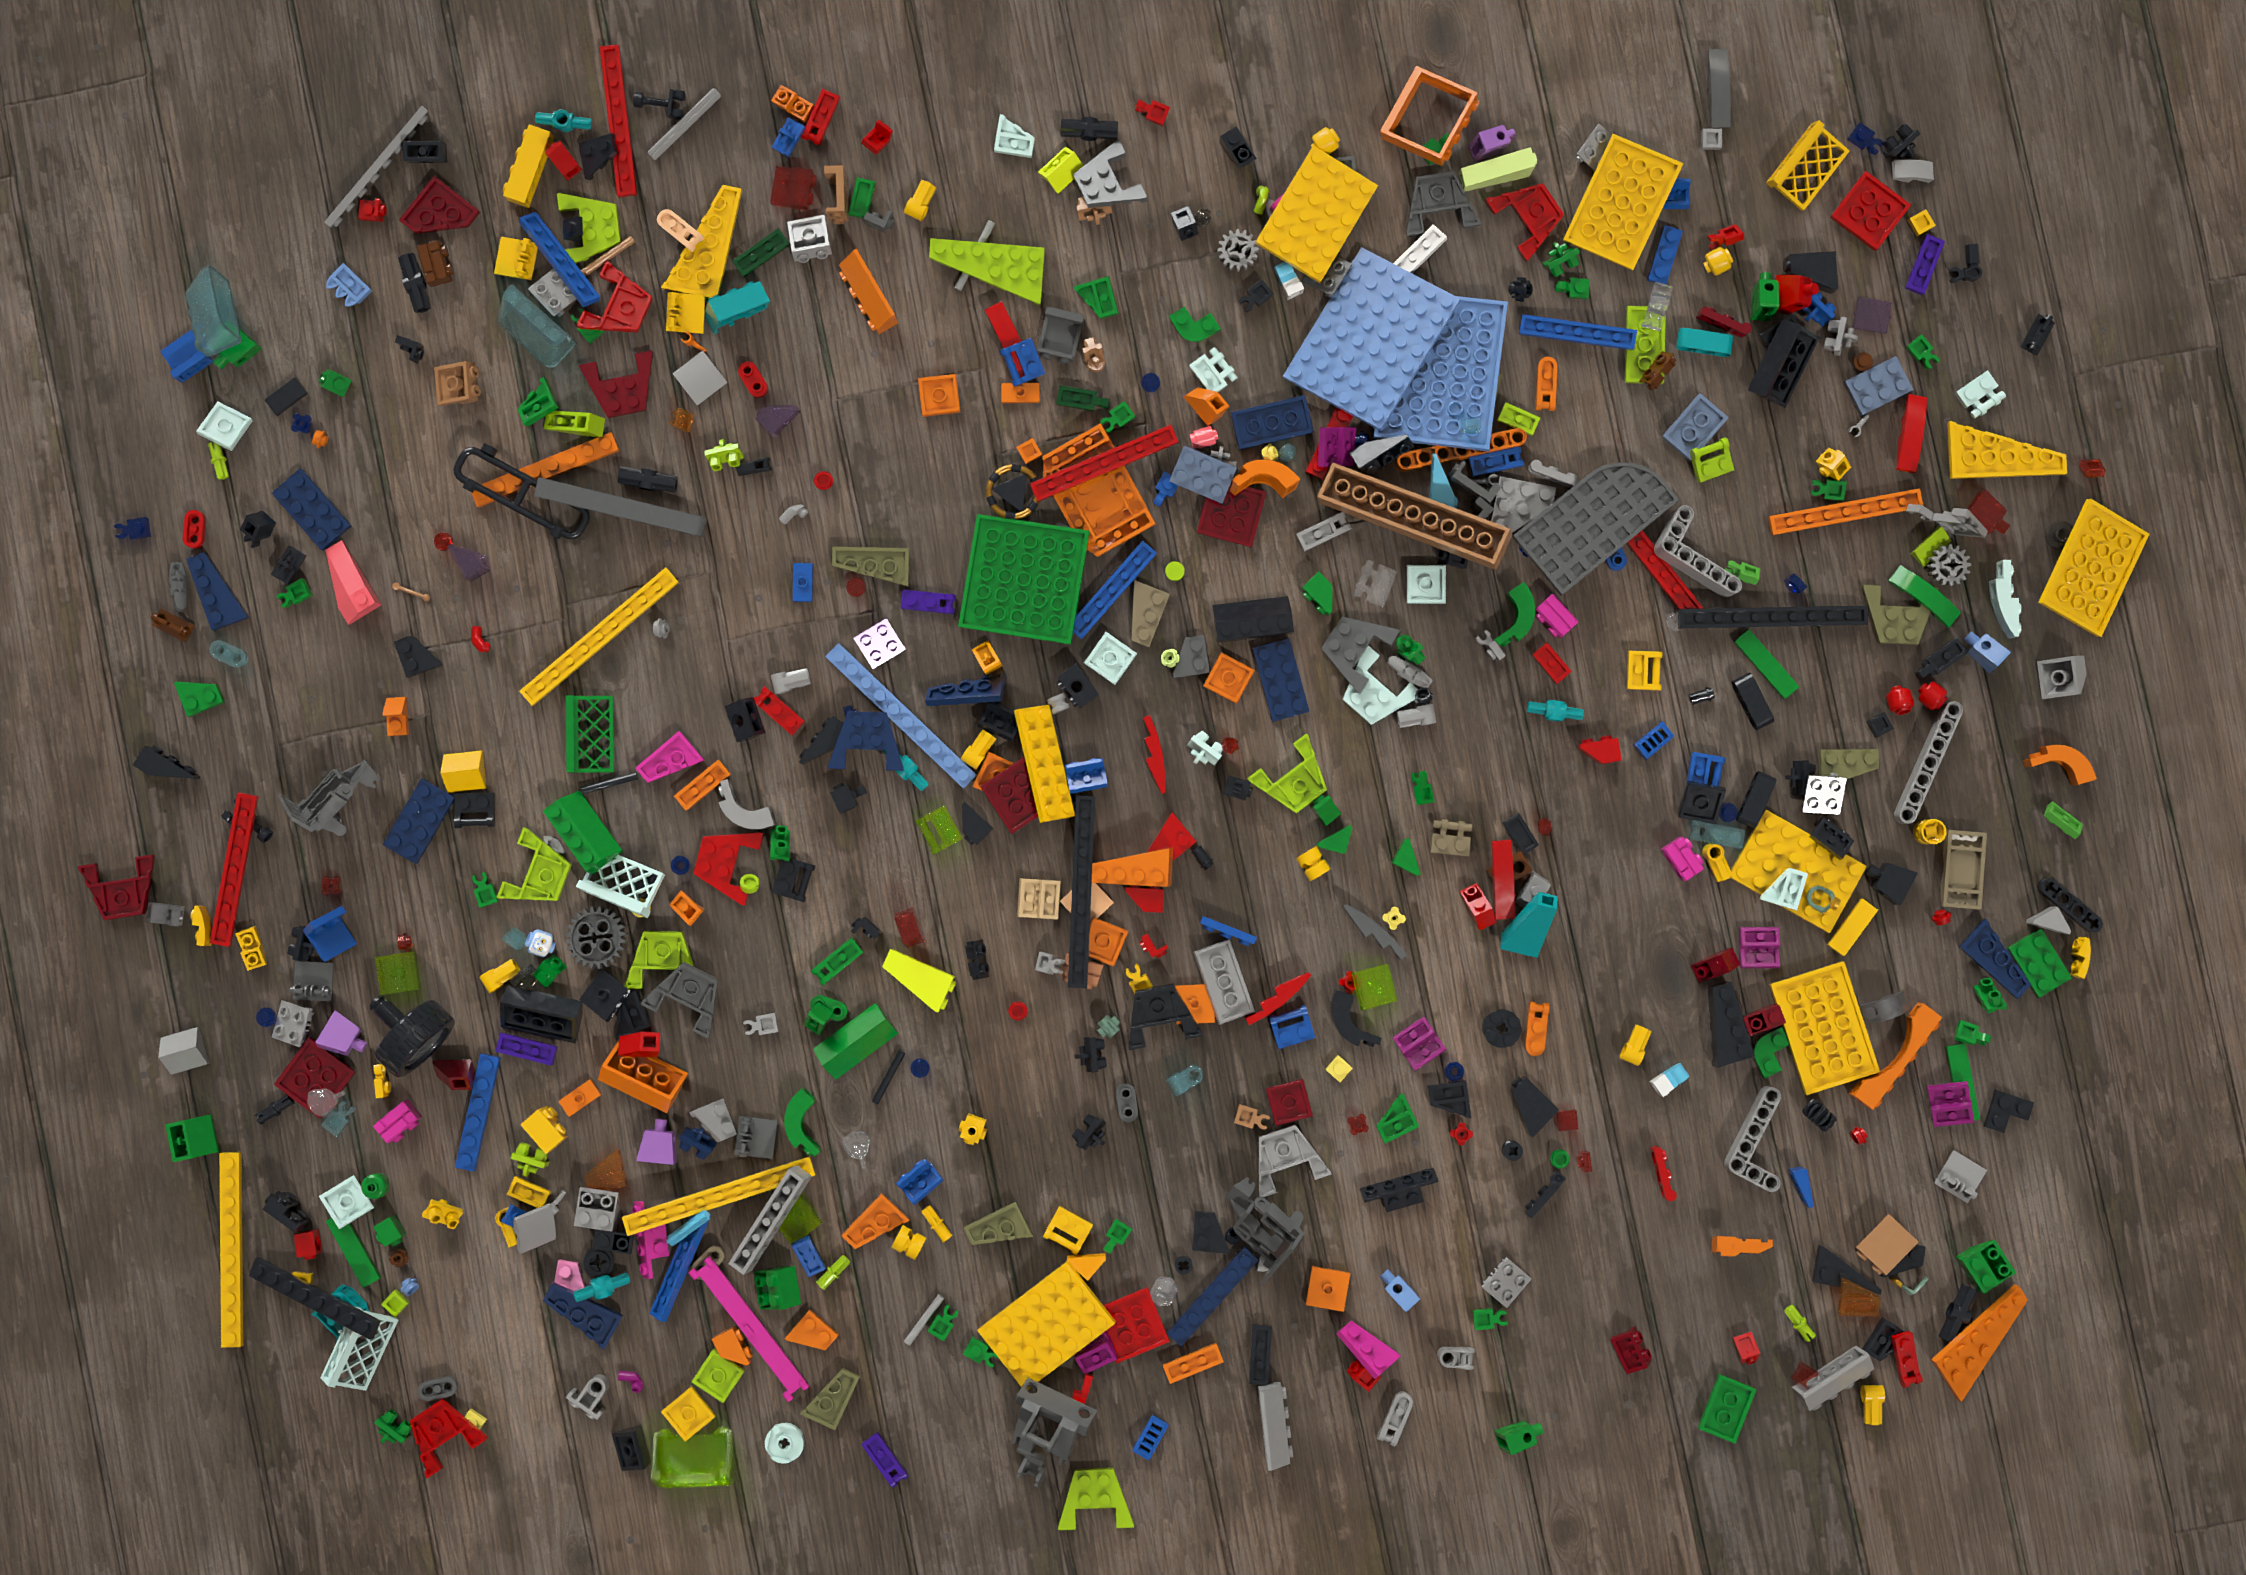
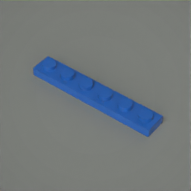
M533 212L520 217L519 224L582 307L598 302L600 295L539 215Z
M1522 314L1519 335L1634 351L1637 330Z
M1144 541L1137 546L1076 616L1074 634L1081 640L1157 555Z
M480 1054L455 1168L476 1171L501 1057Z
M697 1214L691 1215L690 1218H689V1220L692 1219V1218H693L694 1216H696ZM709 1220L682 1239L678 1244L649 1313L661 1322H666Z

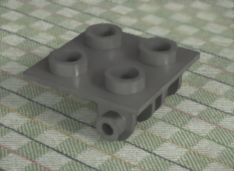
M1335 257L1320 283L1307 275L1302 280V283L1324 292L1327 298H1331L1341 285L1352 263Z
M295 961L294 986H291L289 989V993L293 994V1000L332 1001L334 963Z
M739 1116L735 1155L773 1159L778 1120Z

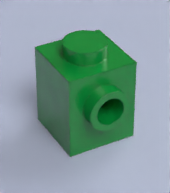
M396 1214L373 1227L377 1233V1240L385 1247L390 1244L392 1247L403 1241L402 1237L407 1234Z

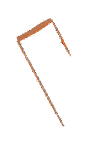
M1715 1235L1712 1238L1711 1252H1721V1256H1736L1739 1253H1761L1773 1247V1240L1768 1239L1767 1242H1761V1239H1745V1241H1742V1239L1736 1237Z

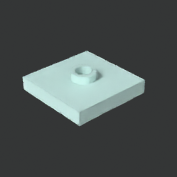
M217 401L196 432L198 435L232 451L252 423V419Z
M1407 565V604H1445L1446 565Z
M1105 632L1084 664L1116 685L1137 653Z
M354 1175L319 1196L339 1229L374 1208L370 1200L362 1193L361 1186Z

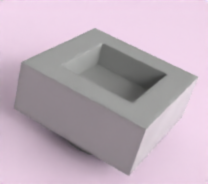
M1702 129L1701 150H1720L1722 148V129Z

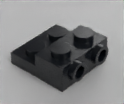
M277 1191L275 1194L271 1193L264 1202L266 1205L262 1210L293 1232L307 1227L311 1222L304 1211L296 1210L300 1202L290 1192L282 1193Z

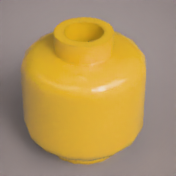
M1325 127L1313 135L1312 140L1314 143L1311 146L1313 147L1314 145L1329 155L1339 147L1338 142L1340 139L1333 128Z
M1718 247L1705 255L1706 262L1703 265L1707 273L1712 272L1713 275L1717 276L1731 268L1733 259L1727 248Z

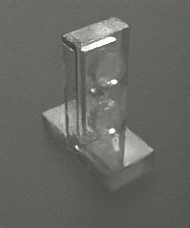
M1654 282L1642 327L1657 331L1661 330L1671 300L1673 286Z

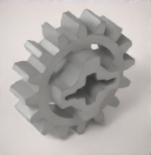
M1239 229L1236 230L1235 234L1230 230L1229 236L1223 235L1224 241H1219L1218 243L1222 248L1217 249V253L1221 254L1219 260H1224L1223 266L1230 265V271L1233 267H1236L1237 272L1240 271V267L1247 270V264L1253 266V260H1257L1258 257L1254 253L1259 251L1258 247H1254L1257 244H1255L1256 240L1252 241L1253 235L1247 236L1246 230L1240 233ZM1230 242L1231 247L1225 251L1226 245ZM1237 247L1239 250L1241 249V253L1235 251V248ZM1251 250L1249 257L1246 259L1245 253Z
M1949 544L1946 547L1940 546L1939 551H1933L1934 557H1929L1932 564L1927 565V567L1932 568L1929 575H1935L1933 581L1940 580L1939 585L1953 586V584H1960V580H1966L1964 574H1970L1967 567L1971 566V563L1966 561L1970 556H1964L1966 550L1959 551L1958 545L1952 547V544ZM1944 564H1951V565H1955V566H1953V567H1948V566H1944Z

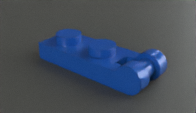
M1521 447L1469 457L1472 477L1525 466L1520 456V453H1522ZM1513 455L1514 461L1509 462L1508 456Z

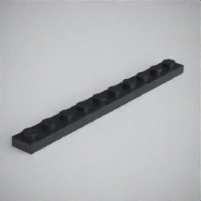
M1868 606L1678 609V629L1868 625Z
M1076 795L1068 988L1087 989L1095 796Z

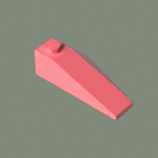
M341 540L327 548L325 551L338 609L347 624L350 625L382 604L344 541Z

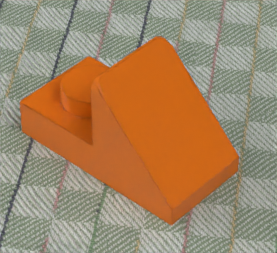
M407 697L386 698L382 716L387 717V735H409Z
M682 890L669 904L689 926L704 911L703 907L695 903Z

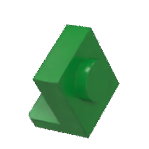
M329 369L326 372L323 371L318 379L320 382L319 387L341 397L345 396L352 381Z
M553 954L541 963L532 976L547 988L567 966Z

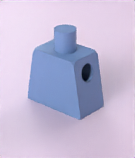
M1971 631L1963 639L1972 647L1968 654L1989 674L2011 653L1988 634H1984L1979 638Z
M1387 1269L1380 1276L1387 1285L1385 1290L1405 1312L1420 1300L1419 1295L1400 1275L1395 1277ZM1399 1284L1402 1287V1291L1396 1292L1393 1286Z

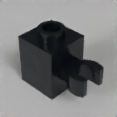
M264 511L246 515L240 529L245 534L244 542L252 540L251 548L258 547L260 540L271 536L276 522Z
M1229 775L1223 795L1245 801L1247 797H1251L1253 787L1250 786V781Z
M844 783L834 786V791L830 792L840 814L859 806L856 798L867 794L865 786L852 791L850 785H844Z

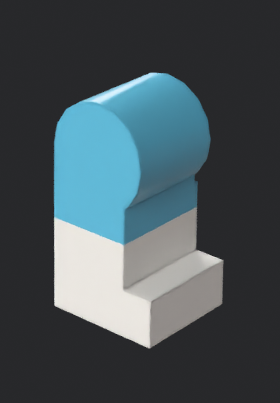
M1283 262L1274 266L1275 274L1287 300L1303 293L1304 287L1291 265Z
M1678 1063L1649 1082L1658 1095L1664 1097L1677 1087L1678 1084L1688 1079L1689 1074L1682 1064Z

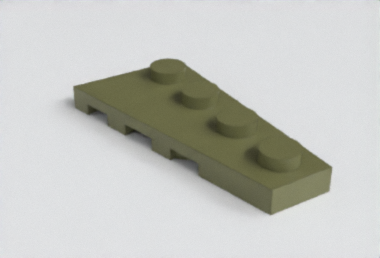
M832 547V566L909 587L910 549Z

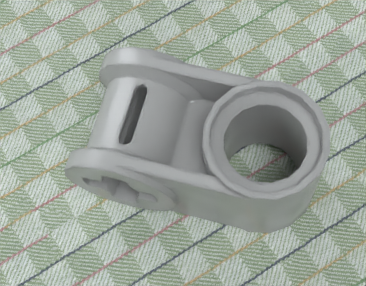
M1444 1346L1437 1351V1359L1444 1367L1466 1370L1474 1369V1365H1472L1473 1353H1475L1474 1348ZM1445 1353H1451V1358L1448 1361H1443L1442 1359Z

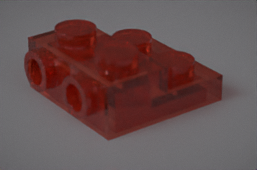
M776 166L770 204L809 211V205L813 204L814 194H811L812 186L815 187L817 176L814 175L813 170L794 167L793 169Z

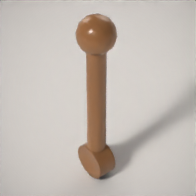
M393 583L392 585L394 590H402L423 598L424 601L430 600L428 594L423 595L407 589L399 583Z

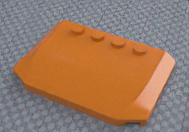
M1102 424L1096 425L1042 456L1044 466L1043 478L1115 448ZM1125 466L1054 495L1070 528L1090 531L1087 550L1097 557L1156 525L1152 514Z

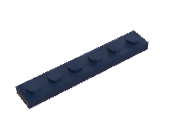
M1244 1246L1167 1331V1334L1182 1346L1259 1259Z

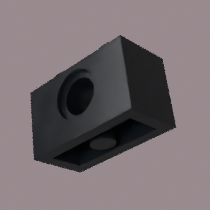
M403 141V159L407 163H447V144L442 141Z
M1076 663L1058 676L1059 682L1057 684L1063 692L1067 690L1071 695L1068 699L1074 707L1079 706L1081 709L1099 696V693ZM1073 683H1081L1082 690L1080 692L1072 691L1071 686Z
M754 697L740 699L725 706L727 717L737 742L748 741L765 734Z

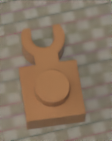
M1239 1104L1234 1123L1252 1129L1255 1123L1259 1128L1267 1129V1126L1261 1124V1120L1263 1118L1270 1119L1267 1114L1257 1115L1258 1109Z

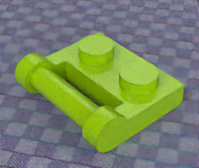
M1726 437L1719 439V442L1690 450L1697 482L1701 483L1734 471L1729 451L1730 445ZM1720 449L1721 454L1700 461L1701 456Z

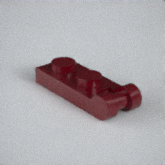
M1702 307L1696 316L1697 319L1740 338L1745 337L1752 330L1750 323L1745 322L1741 324L1736 322L1732 316L1716 313L1717 311L1712 307Z

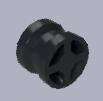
M1508 1140L1502 1145L1501 1150L1504 1157L1511 1161L1521 1158L1523 1148L1519 1143L1514 1140Z

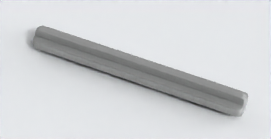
M712 88L648 151L649 156L656 160L721 97L720 93L715 88Z

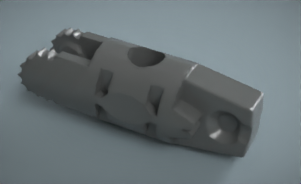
M183 562L170 563L169 569L170 597H173L174 609L177 612H183L187 607V577Z

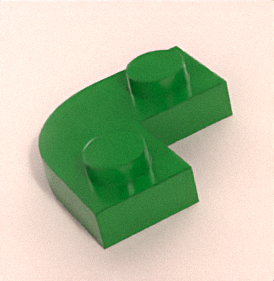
M1183 307L1168 317L1179 336L1187 341L1199 343L1221 331L1211 313L1194 322L1186 307Z
M1778 1027L1760 1036L1754 1046L1755 1057L1753 1059L1764 1079L1782 1070L1774 1055V1052L1789 1045L1788 1038L1782 1027Z

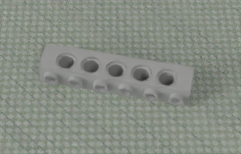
M798 1165L788 1169L728 1263L743 1275L753 1270L812 1178L809 1173Z

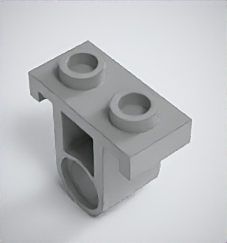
M598 1374L586 1384L580 1395L576 1394L577 1389L573 1388L566 1396V1399L569 1400V1404L573 1407L584 1410L585 1415L589 1418L598 1420L606 1409L602 1407L599 1410L596 1406L609 1388V1379L605 1375ZM594 1382H599L602 1385V1390H597L594 1387Z

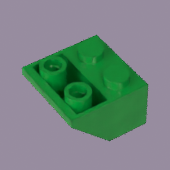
M212 1114L165 1124L173 1162L219 1152Z
M1994 1239L1972 1246L1955 1257L1974 1288L1983 1294L2016 1274V1271Z
M779 1266L754 1271V1283L757 1289V1301L760 1309L783 1310L801 1304L795 1266Z

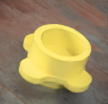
M1268 443V446L1262 449V456L1264 460L1276 461L1278 460V451L1276 447Z
M1392 907L1391 911L1382 917L1392 930L1397 929V926L1406 920L1405 916L1400 914L1397 907Z

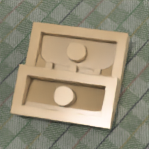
M1020 878L1017 917L1058 919L1061 881Z

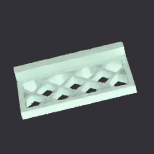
M617 855L616 859H612L598 870L601 877L600 880L590 881L592 874L586 872L583 880H579L576 885L577 888L588 894L648 918L651 912L648 909L665 874ZM623 861L625 869L616 872L614 864ZM611 866L613 874L604 877L602 869ZM638 867L641 875L632 878L630 871ZM627 872L629 880L620 884L618 876ZM653 874L657 875L655 883L648 885L646 877ZM615 878L617 886L609 889L606 881ZM643 879L645 887L636 891L634 882ZM631 884L633 892L624 895L622 888ZM647 891L648 897L645 903L640 902L638 894Z
M364 1311L381 1320L380 1325L386 1321L390 1322V1324L383 1331H381L379 1326L377 1329L378 1334L375 1335L374 1339L365 1338L366 1341L357 1346L355 1344L356 1340L362 1335L343 1327L320 1377L329 1387L337 1385L366 1391L397 1325L398 1319L396 1317ZM381 1338L380 1346L373 1349L371 1343ZM368 1345L370 1351L360 1356L359 1350ZM356 1352L358 1358L348 1364L349 1356ZM373 1356L372 1363L365 1367L363 1361ZM360 1363L362 1369L352 1374L350 1368ZM348 1371L349 1377L344 1380H338L343 1372ZM365 1374L363 1383H356L355 1378Z

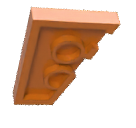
M881 1193L841 1236L854 1249H857L883 1233L889 1232L902 1223L910 1221V1219Z

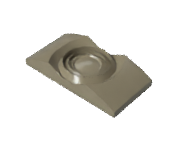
M1947 830L1943 847V874L1940 883L1941 906L1982 909L1987 833Z

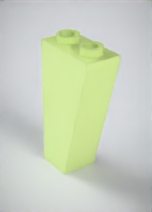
M1530 147L1461 168L1459 172L1461 185L1464 191H1470L1527 178L1531 175L1537 164V157L1535 153H1532Z

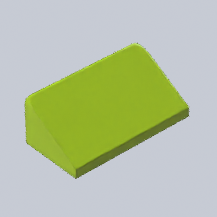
M1942 526L1937 527L1910 554L1924 568L1930 562L1929 557H1934L1933 551H1939L1940 546L1946 547L1951 542V539Z

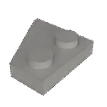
M724 1099L689 1112L692 1117H696L702 1123L701 1126L706 1131H709L717 1142L737 1135Z

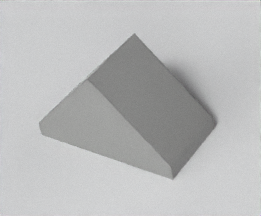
M2049 907L2026 921L2028 924L2061 934L2071 933V929L2058 907Z

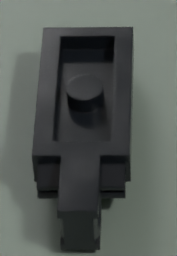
M1956 637L1924 659L1921 663L1923 667L1916 671L1915 674L1919 679L1924 678L1928 674L1931 677L1938 675L1968 652Z
M1558 1171L1550 1176V1184L1542 1186L1537 1192L1539 1196L1536 1200L1531 1199L1525 1205L1526 1211L1524 1213L1528 1217L1533 1218L1566 1178Z

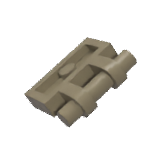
M1441 819V821L1434 820L1433 828H1440V833H1432L1430 853L1469 856L1471 837H1463L1464 831H1472V824H1467L1465 821H1458V823L1448 822L1447 819ZM1447 829L1457 830V836L1446 835Z

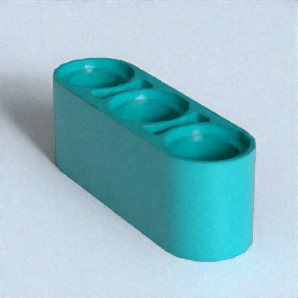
M1680 328L1676 349L1713 356L1730 357L1734 336L1691 328Z

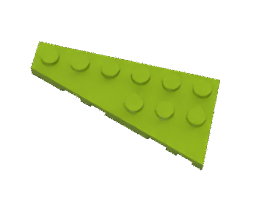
M930 238L929 259L959 270L968 276H973L1001 290L1013 293L1020 298L1032 301L1034 304L1041 305L1045 248Z

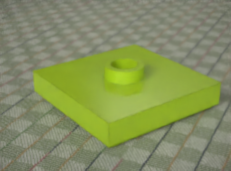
M713 1348L691 1382L724 1403L746 1369L734 1361L720 1357L718 1351Z

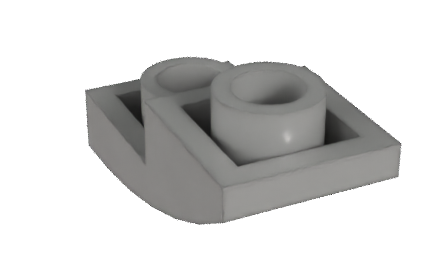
M1923 160L1892 161L1893 180L1908 183L1912 180L1927 183L1934 180L1933 162Z

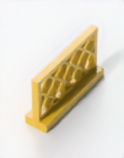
M1820 120L1808 127L1766 182L1769 187H1775L1801 211L1806 209L1849 153V150L1823 128L1824 124ZM1820 134L1826 138L1827 145L1818 146ZM1837 147L1842 154L1838 158H1832L1831 148ZM1827 148L1828 159L1820 160L1819 149ZM1808 150H1814L1815 160L1807 161L1806 152ZM1821 162H1828L1829 170L1827 173H1821ZM1816 163V174L1808 175L1807 164ZM1803 164L1804 175L1795 176L1796 165ZM1808 177H1817L1818 185L1815 188H1809ZM1804 178L1805 189H1797L1796 179ZM1791 179L1792 190H1786L1781 186L1785 180ZM1797 192L1806 193V200L1803 204L1798 200Z

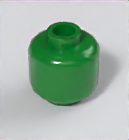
M382 1173L368 1175L361 1184L362 1193L369 1199L383 1197L390 1188L389 1179Z

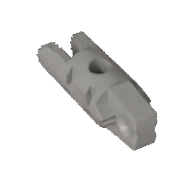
M1390 656L1387 661L1389 667L1391 666L1392 669L1397 671V675L1405 678L1411 684L1421 688H1428L1433 681L1420 668L1407 660L1403 661L1397 658V656Z

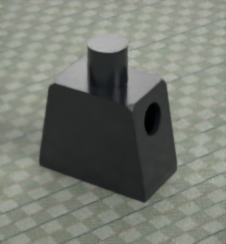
M1882 863L1880 868L1871 864L1866 871L1868 876L1874 878L1871 888L1893 905L1902 904L1918 874L1891 863Z

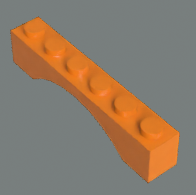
M1918 1002L1906 1017L1905 1039L1895 1059L1879 1073L1859 1079L1849 1095L1866 1108L1872 1110L1877 1108L1882 1103L1884 1094L1890 1092L1894 1087L1893 1082L1896 1078L1904 1074L1906 1065L1916 1058L1918 1049L1928 1042L1930 1033L1938 1029L1941 1024L1940 1020L1943 1017L1926 1004Z

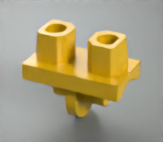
M431 1199L427 1209L423 1211L422 1217L429 1219L431 1223H442L447 1225V1228L455 1229L459 1223V1218L463 1214V1209L447 1204V1200L444 1199L440 1201Z

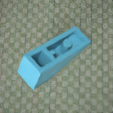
M1432 453L1429 498L1457 509L1458 499L1454 496L1437 454Z

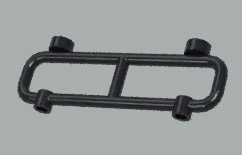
M484 443L481 449L468 447L460 453L453 471L456 479L464 484L462 488L472 493L476 490L551 530L549 534L557 539H560L561 536L569 540L576 539L584 532L590 520V513L587 509L569 505L582 514V519L577 529L569 532L520 506L530 486L532 485L536 488L537 480L496 458L497 449ZM469 455H476L524 481L514 501L464 476L461 468Z

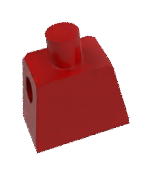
M1776 275L1775 280L1779 282V308L1776 312L1787 315L1809 307L1812 295L1819 292L1817 283H1812L1811 278L1801 275Z

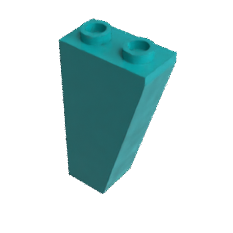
M1538 892L1501 933L1500 949L1537 958L1556 914L1558 896Z

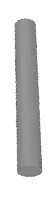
M938 1294L904 1340L907 1345L910 1346L945 1299L943 1296Z

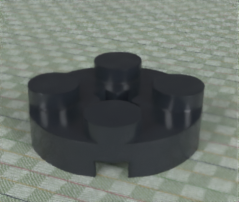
M1505 1009L1495 1010L1483 1020V1035L1495 1047L1506 1048L1513 1046L1521 1035L1520 1019L1511 1011ZM1504 1023L1507 1030L1499 1034L1497 1025L1501 1026Z

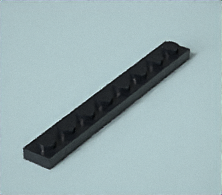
M255 1258L248 1276L363 1337L374 1339L381 1320L262 1258Z

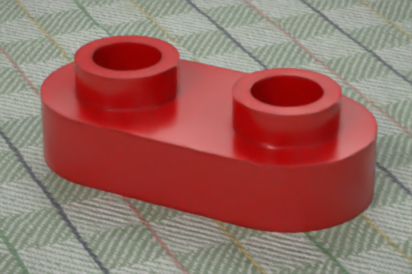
M743 362L738 369L739 376L753 397H764L768 392L767 383L754 363ZM746 368L751 369V372L749 374H745L744 371ZM756 384L761 385L759 390L754 389Z
M190 510L184 517L183 542L187 547L193 549L200 548L205 540L206 517L198 510ZM198 517L199 522L195 524L194 520ZM197 536V541L193 542V538Z

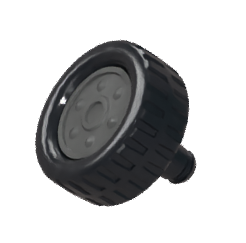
M379 995L371 1002L370 1010H374V1014L391 1030L377 1047L375 1057L391 1074L400 1078L418 1068L443 1044L453 1030L455 1020L434 1000L425 1001L404 1015L392 1002L384 999L385 996Z

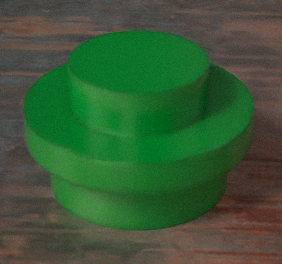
M1557 1149L1551 1153L1550 1162L1555 1168L1562 1169L1569 1164L1570 1157L1565 1150Z

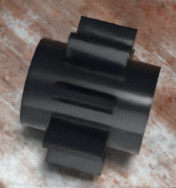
M1517 277V280H1513L1509 285V294L1512 296L1511 298H1515V301L1524 302L1525 298L1528 299L1532 295L1533 286L1525 277Z

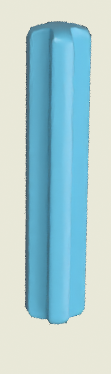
M706 1210L698 1213L668 1235L667 1244L671 1246L676 1245L710 1220V1213Z

